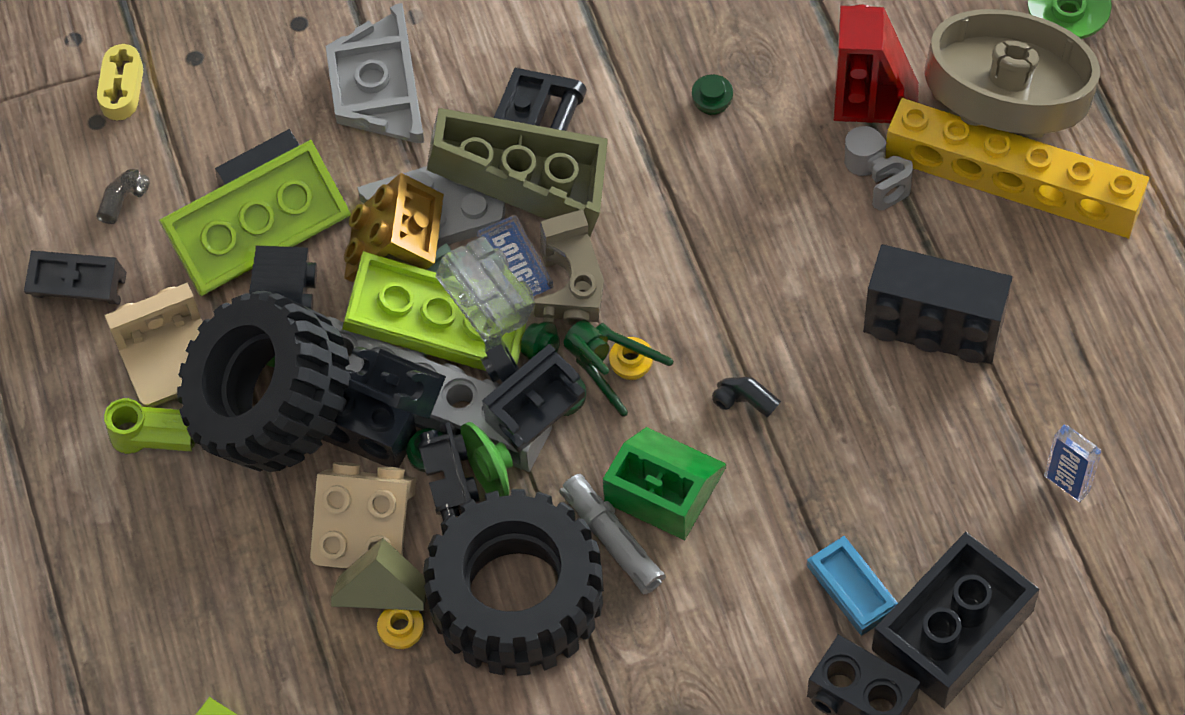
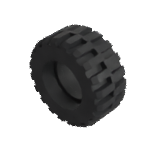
M256 291L232 298V304L224 303L213 311L215 316L211 320L205 319L197 330L200 333L195 341L190 340L185 350L188 352L186 362L181 363L178 375L182 378V384L177 387V399L179 403L183 404L179 411L184 425L187 426L190 437L195 443L201 445L203 450L255 471L276 472L285 469L286 466L292 467L305 460L304 454L308 453L311 455L323 445L321 442L322 438L325 435L332 434L337 426V423L334 422L339 411H344L347 402L343 397L345 389L350 388L348 386L351 376L345 370L346 366L350 365L347 348L342 347L344 345L343 337L339 330L333 327L332 322L327 317L278 293ZM275 356L274 373L270 385L260 401L252 407L253 392L257 379L266 364Z
M511 489L510 496L500 497L497 490L486 493L485 501L476 504L471 499L461 505L460 516L455 517L453 514H450L440 524L443 536L439 534L433 535L428 546L430 557L424 560L423 574L426 583L424 587L429 609L438 634H443L445 645L454 654H459L463 651L465 662L471 666L479 668L482 662L488 664L490 673L504 675L505 668H516L517 676L530 675V667L541 664L544 671L557 666L556 657L562 653L566 658H570L579 650L578 638L586 640L591 636L595 629L594 618L601 615L603 606L602 592L604 587L601 556L597 541L592 540L590 527L584 519L578 518L575 521L574 509L564 502H560L556 507L552 503V496L537 492L535 498L527 497L525 489ZM509 554H528L538 557L551 565L558 574V582L553 591L537 605L520 611H501L484 605L472 595L471 584L475 576L486 564L498 557Z

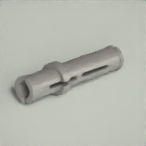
M576 474L562 485L563 488L559 490L561 496L574 508L579 517L585 520L591 532L602 542L616 562L630 576L640 592L648 594L655 590L662 583L661 580L665 579L666 575L651 560L631 533L621 524L614 514L615 508L608 501L604 502L582 474Z

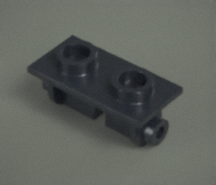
M450 422L445 423L446 435L438 436L436 430L424 432L419 435L421 442L417 445L421 453L426 475L444 472V479L429 482L436 514L441 515L443 521L450 514H453L455 517L460 516V506L473 499L475 503L480 502L474 477L465 478L461 461L468 460L463 436L461 433L453 435Z

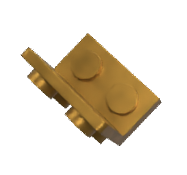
M400 173L387 185L382 184L377 189L375 195L364 204H358L349 219V226L352 229L350 242L344 252V261L346 262L344 279L350 282L355 281L363 251L382 257L391 254L426 270L435 264L444 194Z

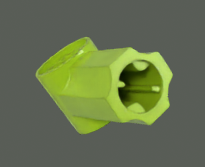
M122 398L112 402L104 413V422L109 440L113 448L121 453H136L143 448L192 452V448L195 445L187 431V426L182 421L180 411L177 409L142 407L141 404L133 399ZM124 423H136L130 429H118Z

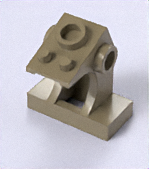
M583 209L541 221L540 253L545 267L555 264L560 265L566 270L570 280L558 292L534 299V316L544 318L543 322L554 324V319H563L564 323L572 326L583 320L598 322L604 279L588 235V223Z

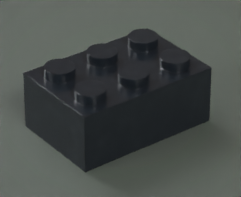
M881 244L868 286L863 332L872 334L881 341L891 342L896 340L915 345L918 349L925 352L939 351L958 356L969 363L983 362L992 365L1005 319L1013 276Z
M965 531L875 627L872 651L887 663L920 681L919 689L945 709L1034 612L1040 589Z

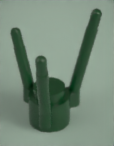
M579 321L566 333L563 341L564 347L576 357V363L589 374L618 413L625 417L628 415V410L601 375L609 373V368L603 363L610 350L607 342L610 340L666 366H672L674 361L672 358L614 332L604 323L599 324L595 328L588 321Z

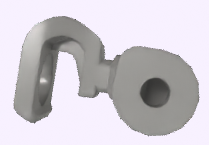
M859 126L848 132L845 138L844 163L851 173L859 176L872 174V179L876 183L894 175L874 187L872 203L874 208L881 211L909 196L912 185V161L899 156H892L886 159V140L872 127ZM899 186L892 194L885 197L891 189Z

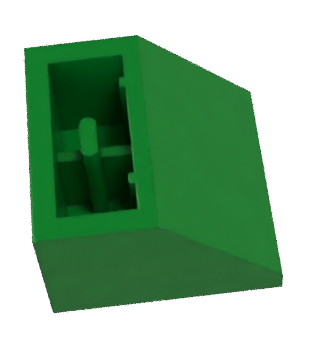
M645 427L623 443L603 477L604 502L608 501L614 508L685 541L723 475L726 463Z

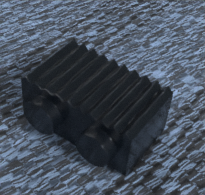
M256 245L249 294L256 291L278 293L313 310V294H307L308 288H316L317 263L309 262L308 247Z

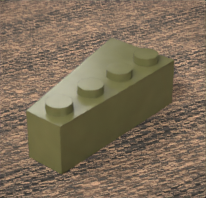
M438 108L431 134L426 170L546 220L583 209L588 223V235L591 237L600 214L608 139Z

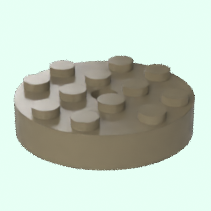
M981 9L956 14L939 24L932 35L924 74L933 97L959 114L963 122L969 125H983L1001 131L1022 133L1029 137L1040 138L1046 133L1073 127L1086 117L1092 106L1099 82L1100 65L1094 52L1083 40L1056 23L1017 11Z

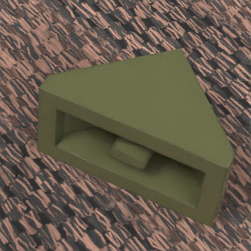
M382 538L338 577L331 596V607L423 611L427 599L424 575Z

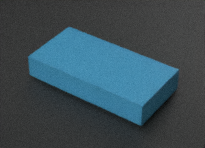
M845 536L807 559L808 569L861 636L876 627L898 604Z

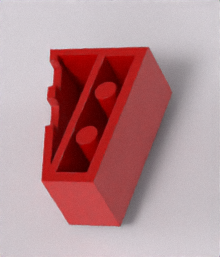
M864 4L855 6L841 5L835 74L834 121L891 124L902 98L918 103L919 82L884 7H870Z

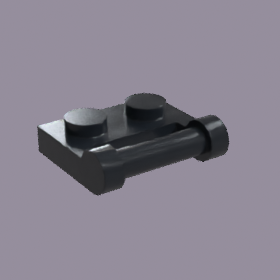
M514 68L494 118L540 126L551 96L561 98V102L550 128L567 131L576 106L583 102L587 89L581 81Z

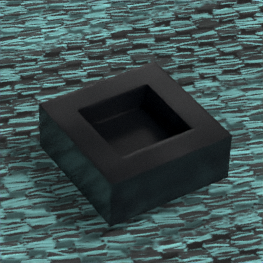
M500 334L484 342L487 356L482 358L481 361L493 382L501 380L503 383L518 371L519 367Z

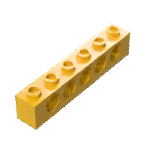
M904 98L901 99L887 131L886 159L892 156H899L912 161L913 169L1128 239L1131 236L1142 207L1150 178L1014 133L983 125H969L963 122L960 116Z

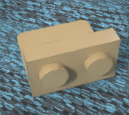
M188 283L177 287H167L155 296L137 303L124 304L117 308L116 311L105 315L143 407L152 408L177 398V387L182 384V378L178 375L181 363L186 362L188 352L185 350L190 340L195 341L200 333L197 329L202 324V319Z
M334 462L332 469H326L318 473L310 552L311 561L319 566L349 568L382 538L403 555L407 500L415 496L416 477L404 476L405 469L396 467H377V473L359 472V464Z

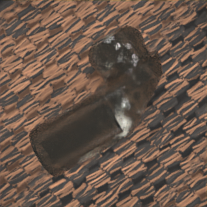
M127 169L107 185L96 215L97 219L106 224H115L123 201L130 192L137 197H142L146 194L150 186L149 177L140 174L138 169Z

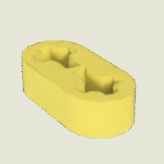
M119 44L111 47L105 53L102 60L97 100L104 116L111 120L118 121L130 117L138 106L143 64L138 51L131 45ZM123 61H129V63L124 65L123 75H119L117 67H121ZM118 90H122L124 97L119 98L118 103L112 104L111 101H115L117 98Z

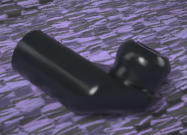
M751 377L724 378L717 383V389L712 393L713 402L723 410L730 409L735 402H748L766 418L771 415L781 402V400Z

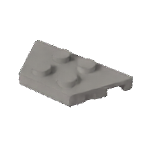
M399 3L390 7V15L375 24L367 21L355 28L352 34L342 36L325 46L334 112L337 124L414 143H425L403 3Z
M427 166L403 173L444 194L437 248L446 243L447 245L503 228L506 211L505 202L427 171ZM396 176L357 187L361 202L364 204L375 195L377 189L382 184L387 185Z

